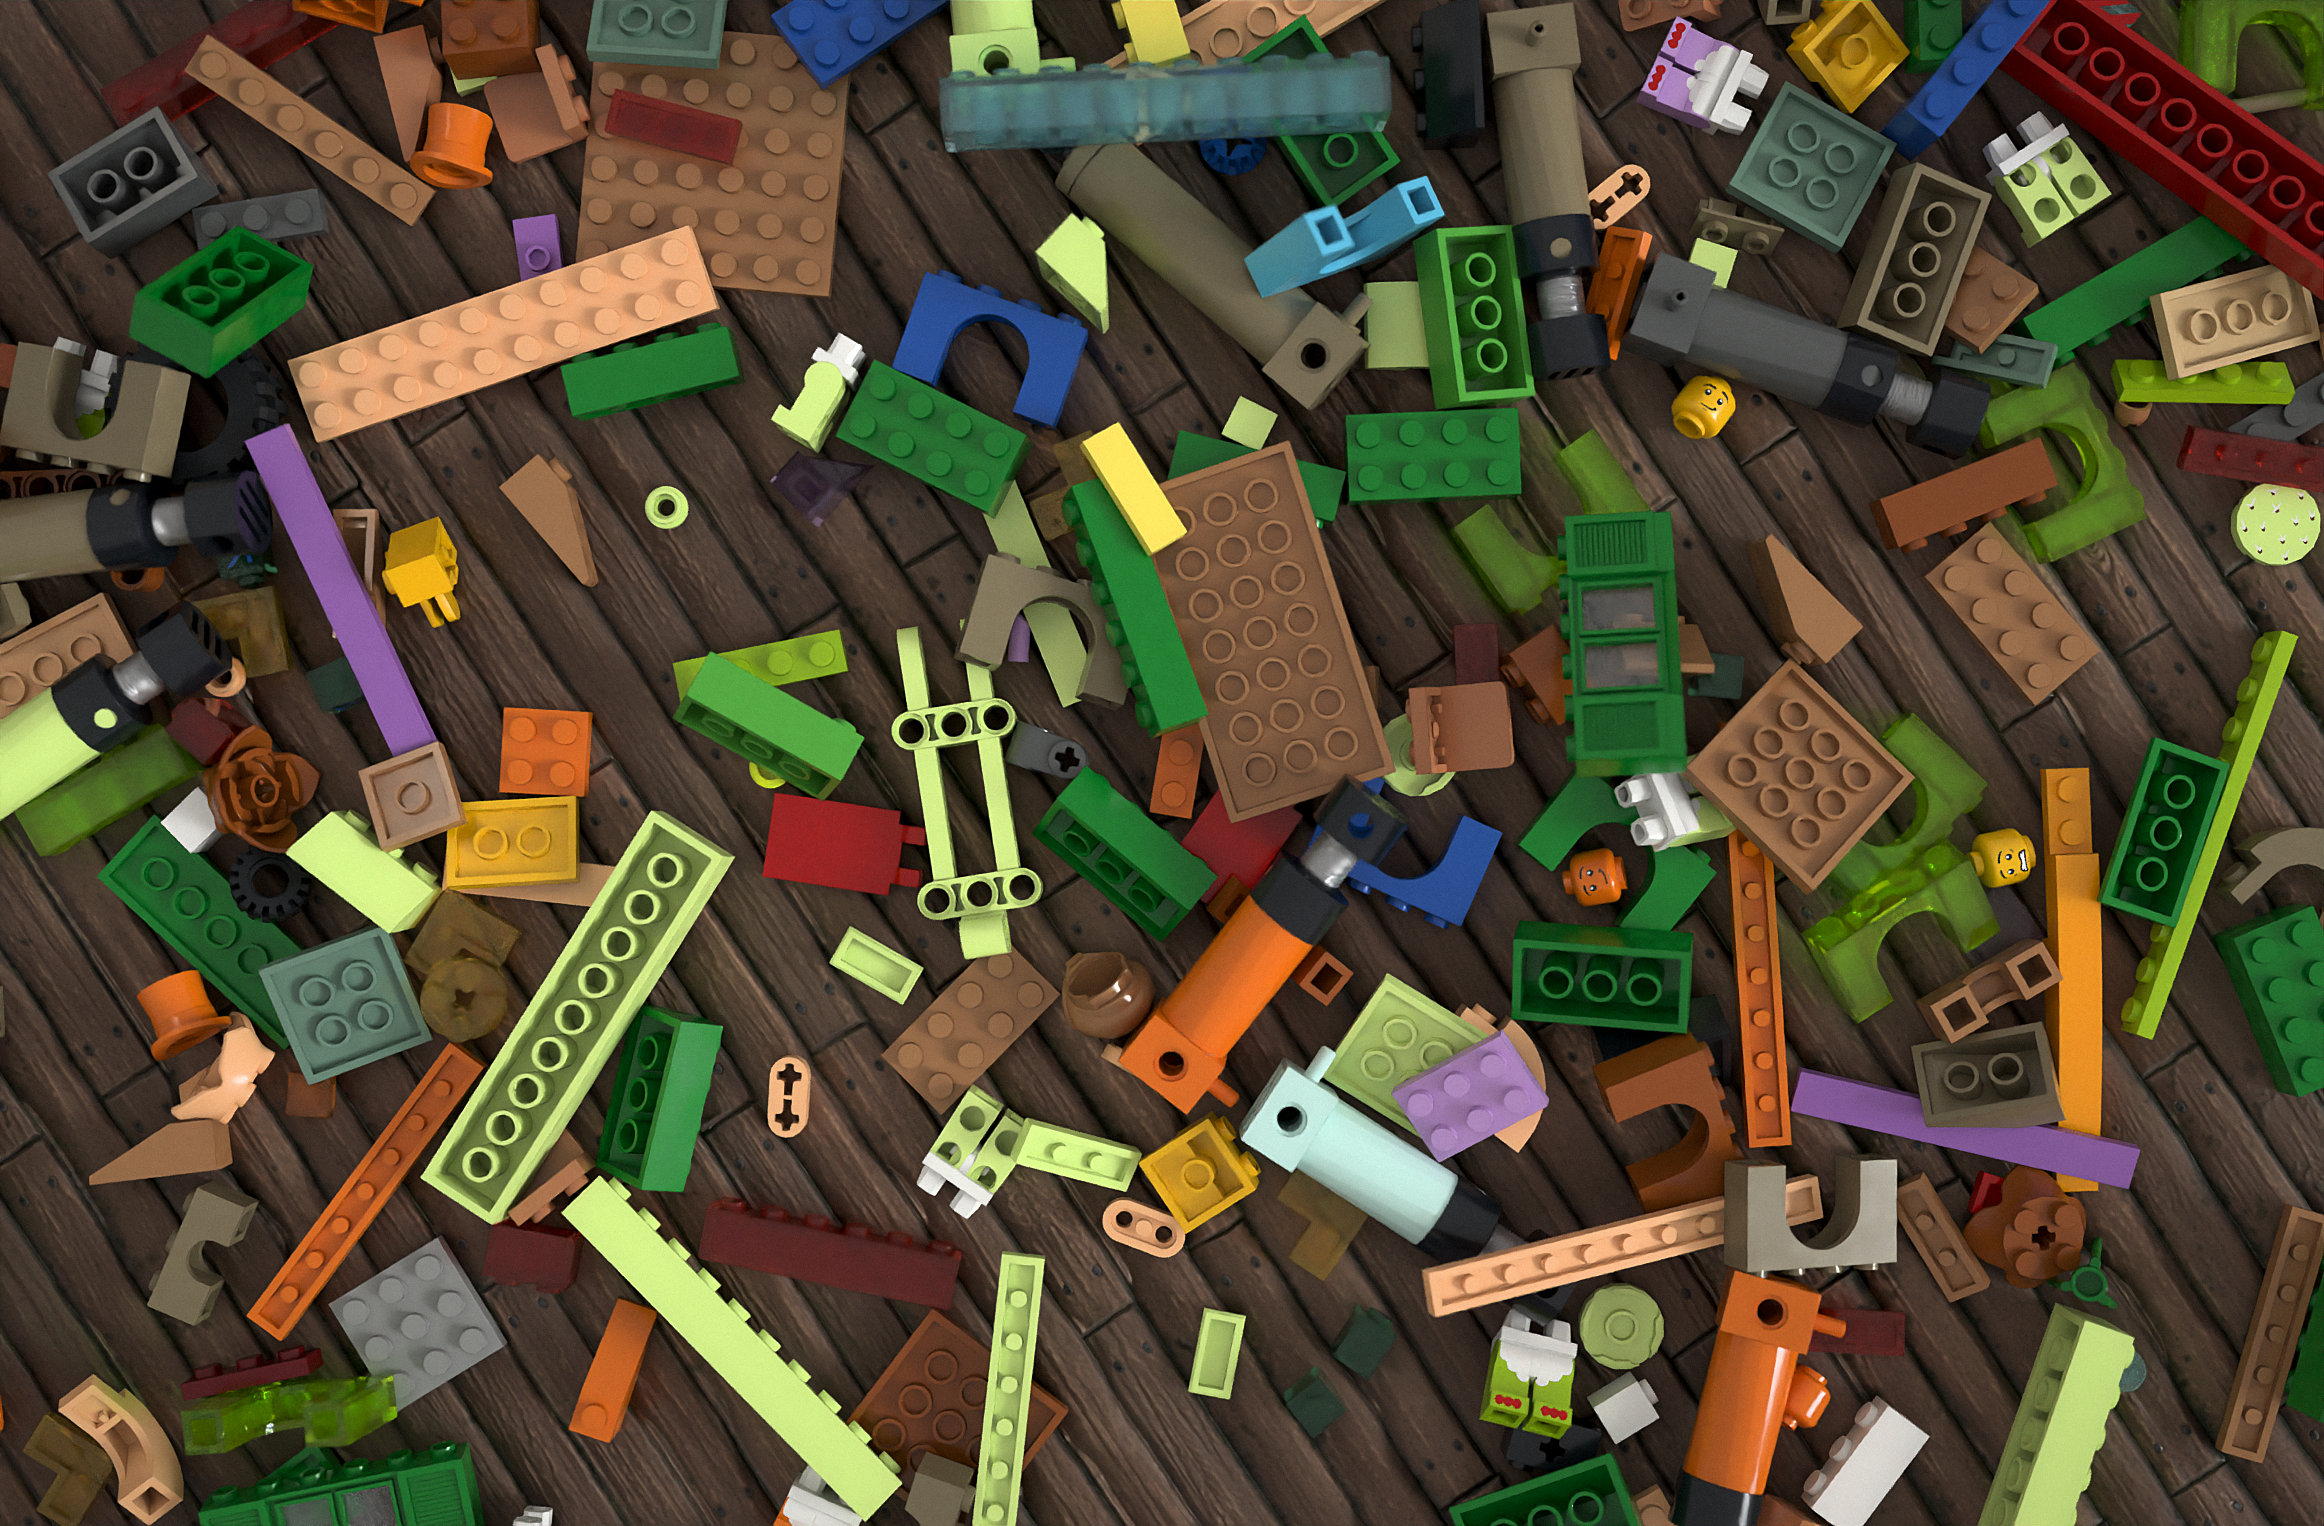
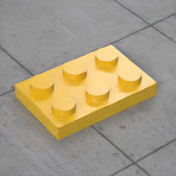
M576 796L462 802L468 823L447 830L446 886L450 890L580 882L579 799Z

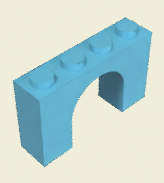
M1427 176L1396 185L1370 205L1342 220L1336 205L1304 214L1245 257L1244 261L1263 299L1383 258L1442 218L1445 214Z

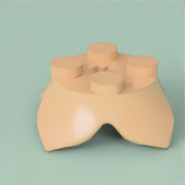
M233 1011L230 1013L229 1017L233 1025L229 1026L224 1034L223 1046L221 1047L222 1052L211 1066L209 1065L179 1085L181 1104L172 1107L171 1113L173 1116L180 1120L196 1117L208 1118L226 1125L238 1106L243 1107L256 1087L252 1082L257 1074L261 1075L265 1071L275 1052L266 1048L261 1043L251 1021L246 1015Z

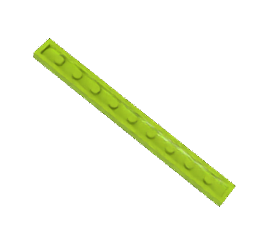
M2283 630L2264 632L2263 636L2253 646L2251 670L2248 677L2244 678L2239 685L2236 695L2239 703L2234 717H2231L2225 724L2222 733V739L2225 742L2219 757L2215 758L2230 764L2177 926L2173 928L2153 924L2150 932L2152 944L2148 955L2140 961L2136 970V980L2138 982L2134 994L2127 999L2122 1009V1031L2153 1040L2298 636Z

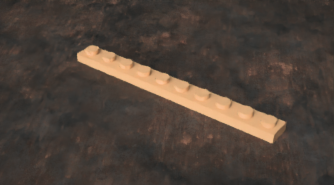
M1805 1174L1786 1179V1218L1789 1227L1824 1218L1818 1176ZM1724 1195L1422 1270L1428 1313L1438 1317L1724 1244Z

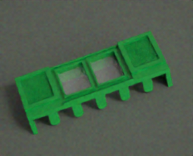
M1653 511L1565 516V534L1557 535L1558 561L1567 560V574H1559L1560 600H1569V613L1560 614L1562 640H1570L1571 653L1562 654L1563 680H1572L1573 694L1564 695L1565 721H1574L1575 735L1566 736L1567 762H1576L1577 777L1686 772L1687 756L1671 512L1653 513Z
M453 1440L435 1443L429 1447V1450L412 1453L410 1449L394 1451L388 1454L385 1459L371 1462L367 1458H358L346 1462L342 1468L325 1471L324 1467H314L301 1472L298 1477L283 1480L281 1476H270L259 1480L254 1486L239 1489L237 1485H226L212 1491L198 1512L201 1526H486L468 1442L455 1444Z

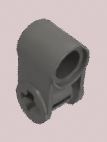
M1017 720L1004 761L1039 773L1042 771L1060 778L1075 779L1085 766L1089 767L1090 758L1088 751L1083 745L1053 735L1054 732ZM1073 748L1075 749L1074 757L1080 759L1078 767L1070 766L1068 772H1065L1064 763L1059 761V756L1061 753L1068 754L1070 749Z

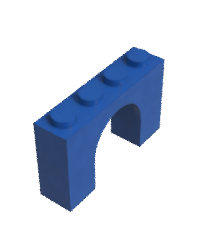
M1986 0L1962 29L1963 38L1924 84L1902 103L1879 134L1897 143L1894 150L1909 162L1942 136L2050 0Z
M938 270L937 275L925 272L892 368L936 389L949 349L955 338L964 329L985 321L1003 323L1016 330L1023 337L1029 348V366L1015 403L1013 414L1015 418L1055 432L1089 337L1088 329L1081 327L1083 321L1065 313H1059L1057 318L1041 313L1043 309L1041 305L1026 299L1019 298L1017 304L1001 298L1003 294L1001 291L987 285L979 284L977 290L962 285L963 279L948 271Z
M1378 777L1362 783L1379 794L1385 780ZM1358 813L1353 815L1350 821L1358 827H1365L1369 815ZM1459 814L1440 857L1427 871L1413 877L1398 878L1389 876L1377 867L1359 859L1356 865L1353 866L1354 868L1351 869V872H1349V875H1346L1349 877L1346 885L1370 895L1372 888L1388 894L1385 900L1386 903L1406 912H1409L1411 905L1427 911L1424 920L1446 930L1450 922L1461 927L1502 836V832ZM1317 822L1302 856L1305 855L1307 849H1310L1312 843H1315L1314 840L1320 837L1319 834H1322V831H1324Z

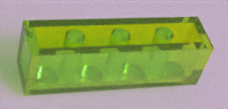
M158 723L143 729L136 734L138 741L126 748L124 745H118L108 753H102L99 756L102 762L90 769L87 766L79 768L63 779L64 784L52 791L49 788L29 801L26 806L15 811L16 817L40 857L56 856L203 772L204 769L180 728L161 726Z

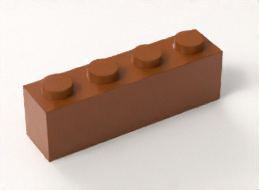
M2038 437L1868 504L1886 550L1901 547L1903 554L1928 545L1925 537L1940 531L1942 538H1946L1967 530L1968 528L1965 523L1967 520L1980 516L1982 523L2006 515L2008 513L2005 506L2020 501L2023 508L2047 498L2044 490L2059 484L2041 438Z

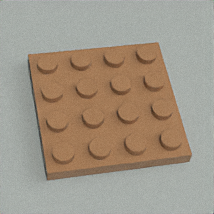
M1791 657L1773 673L1686 765V772L1681 773L1806 895L1817 888L1915 778Z

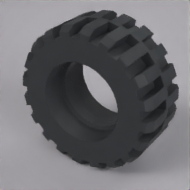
M137 342L140 350L136 354L127 351L119 360L124 365L120 374L114 372L111 374L108 384L114 386L112 397L105 396L104 410L112 412L113 417L118 403L126 360L163 366L189 374L191 377L198 373L190 371L187 367ZM246 349L212 374L223 384L229 406L227 421L219 436L212 443L197 451L188 452L177 447L171 478L152 475L151 480L160 482L165 488L185 493L190 480L197 476L238 471H250L258 477L261 476L245 441L281 426L279 425L280 416L287 415V405L285 401L277 398V394L283 391L279 379L269 374L271 370L270 365L262 357L255 355L253 349ZM107 420L105 422L106 426L109 424L111 420Z

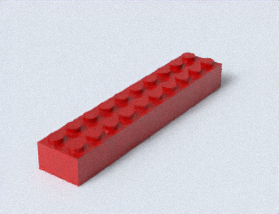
M2050 0L1997 67L2324 301V166L2091 0Z

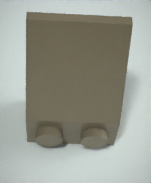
M2042 1022L1967 1035L1952 1044L1940 1040L1911 1046L1926 1127L2024 1128L2066 1120L2050 1042Z

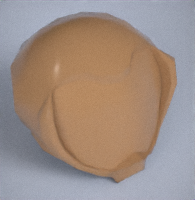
M1078 952L1065 963L1067 969L1062 986V1007L1065 1020L1073 1030L1080 1031L1084 1036L1117 1039L1134 1030L1149 1015L1156 987L1148 968L1125 957L1120 952L1084 954Z

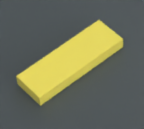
M1119 422L1081 443V450L1148 557L1184 537L1187 533L1185 527Z

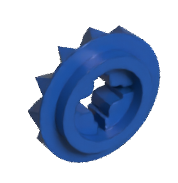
M1225 106L1214 114H1210L1201 128L1199 137L1200 151L1207 164L1217 172L1226 175H1241L1255 168L1262 160L1267 147V132L1257 115L1247 111L1244 107ZM1237 124L1239 125L1240 139L1246 141L1245 143L1247 144L1236 145L1229 157L1227 156V141L1221 139V136L1223 134L1230 135L1232 129H1235Z

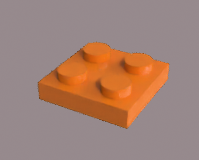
M504 707L499 792L588 797L593 712Z

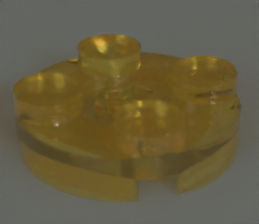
M464 955L447 957L436 963L426 974L420 991L422 1015L434 1031L446 1036L452 1042L462 1043L468 1039L484 1036L492 1031L506 1014V980L501 971L489 960L479 957V960L472 957L464 958ZM461 989L464 993H468L472 990L476 994L472 997V1004L465 1006L454 1003L456 1000L455 991Z

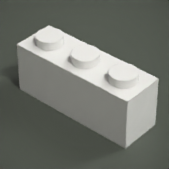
M1878 1396L1872 1402L1865 1403L1859 1409L1855 1416L1856 1424L1846 1436H1841L1834 1442L1829 1452L1830 1458L1821 1470H1815L1804 1484V1493L1801 1495V1498L1812 1510L1834 1526H1863L1930 1437L1916 1424Z

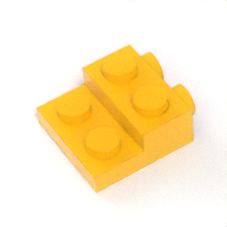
M1823 0L1820 6L1824 11L1814 21L1809 19V22H1803L1793 30L1791 38L1794 42L1786 49V52L1810 82L1820 83L1842 113L1852 114L1911 52L1871 0Z
M1213 1110L1178 1132L1173 1139L1144 1156L1138 1162L1185 1234L1255 1191L1260 1182L1256 1175L1261 1173V1169L1256 1159L1249 1151L1243 1154L1240 1152L1233 1141L1237 1138L1233 1125L1225 1116L1217 1118Z

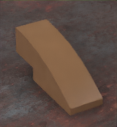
M333 509V519L386 630V593L382 577L384 557L378 510ZM333 630L332 638L339 643L338 638Z

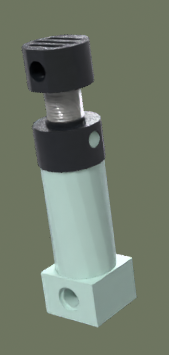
M1327 1046L1320 1048L1307 1070L1302 1069L1284 1057L1238 1127L1240 1139L1291 1173L1296 1167L1411 1242L1413 1247L1443 1265L1552 1238L1541 1229H1536L1524 1240L1508 1231L1507 1228L1505 1229L1504 1226L1501 1227V1224L1497 1222L1502 1210V1202L1485 1193L1477 1185L1460 1174H1454L1339 1099L1335 1090L1321 1081L1322 1076L1336 1057V1053ZM1293 1106L1299 1110L1297 1116L1290 1121H1282L1277 1118L1279 1111L1284 1107ZM1578 1281L1500 1301L1538 1326L1543 1327L1551 1322L1560 1312Z

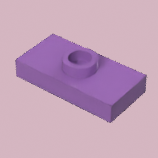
M555 214L512 220L521 282L565 267L558 217Z

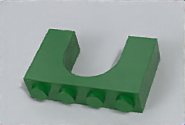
M1575 766L1513 844L1545 870L1552 872L1577 840L1592 827L1614 822L1631 830V824L1640 816L1636 806L1624 808L1619 805L1614 789L1608 785L1612 780L1610 776L1577 777V768ZM1690 844L1688 848L1682 845L1668 847L1654 852L1652 845H1643L1647 855V872L1644 882L1612 924L1617 928L1670 931L1717 873L1708 865L1712 859L1694 844Z

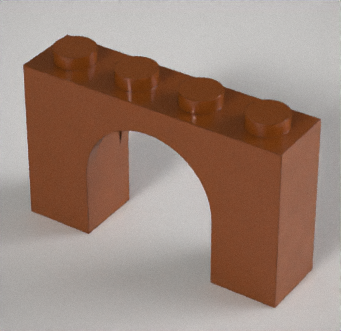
M1688 1028L1687 1033L1671 1034L1591 1067L1602 1101L1616 1123L1666 1104H1685L1695 1109L1692 1126L1679 1143L1666 1151L1625 1167L1636 1201L1644 1214L1724 1194L1725 1161L1745 1160L1736 1142L1732 1143L1730 1134L1736 1131L1728 1111L1725 1108L1721 1109L1719 1101L1725 1099L1721 1084L1715 1075L1711 1076L1709 1067L1714 1065L1711 1051L1704 1040L1698 1043Z

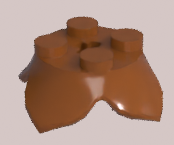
M251 725L242 730L229 743L222 758L216 762L214 767L205 770L203 783L207 791L208 806L215 818V826L219 832L240 836L251 845L264 851L286 853L297 840V827L292 822L291 816L293 813L306 807L312 800L323 773L299 755L272 751V739L267 731L257 725Z
M2017 1164L2005 1176L2001 1185V1203L1997 1206L1982 1208L1976 1212L1961 1231L1975 1255L1989 1264L2002 1268L2005 1271V1279L2011 1285L2021 1289H2029L2051 1280L2054 1276L2060 1275L2064 1271H2072L2079 1266L2081 1262L2080 1251L2086 1229V1213L2081 1202L2073 1196H2066L2057 1182L2047 1172L2039 1168ZM2038 1233L2036 1237L2032 1239V1234Z

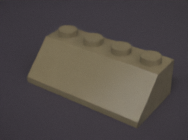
M1918 162L1894 170L1836 329L1856 333L1897 348V351L1932 357L1992 195Z

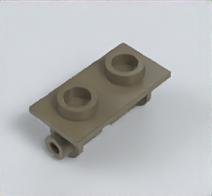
M1708 196L1707 200L1699 198L1695 208V215L1697 217L1688 236L1742 249L1752 254L1771 256L1784 232V228H1781L1782 223L1757 209L1746 206L1743 210L1742 218L1735 216L1737 204L1715 199L1712 196Z

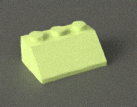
M1072 213L1036 251L1041 275L1104 334L1109 329L1107 261L1105 242L1102 240L1105 235L1089 218L1085 217L1080 221Z
M351 809L348 812L345 810L331 811L286 852L289 857L389 934L415 928L443 892L442 885L435 881L438 878L437 873L421 862L417 861L414 864L402 855L405 851L403 847L389 853L382 851L377 835L368 829L371 823L364 816Z

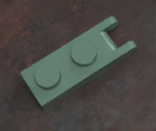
M1941 331V334L1951 337L1944 331ZM2001 333L1979 355L1955 339L1950 358L1934 355L1930 365L1935 368L1941 366L1958 373L2046 389L2058 347L2055 343Z

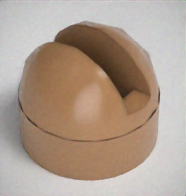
M2117 397L2114 406V418L2122 427H2127L2128 424H2131L2133 428L2138 427L2148 418L2152 402H2119Z

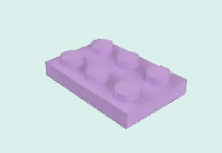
M1503 1029L1400 1083L1392 1091V1096L1438 1163L1547 1107L1549 1103L1548 1096Z

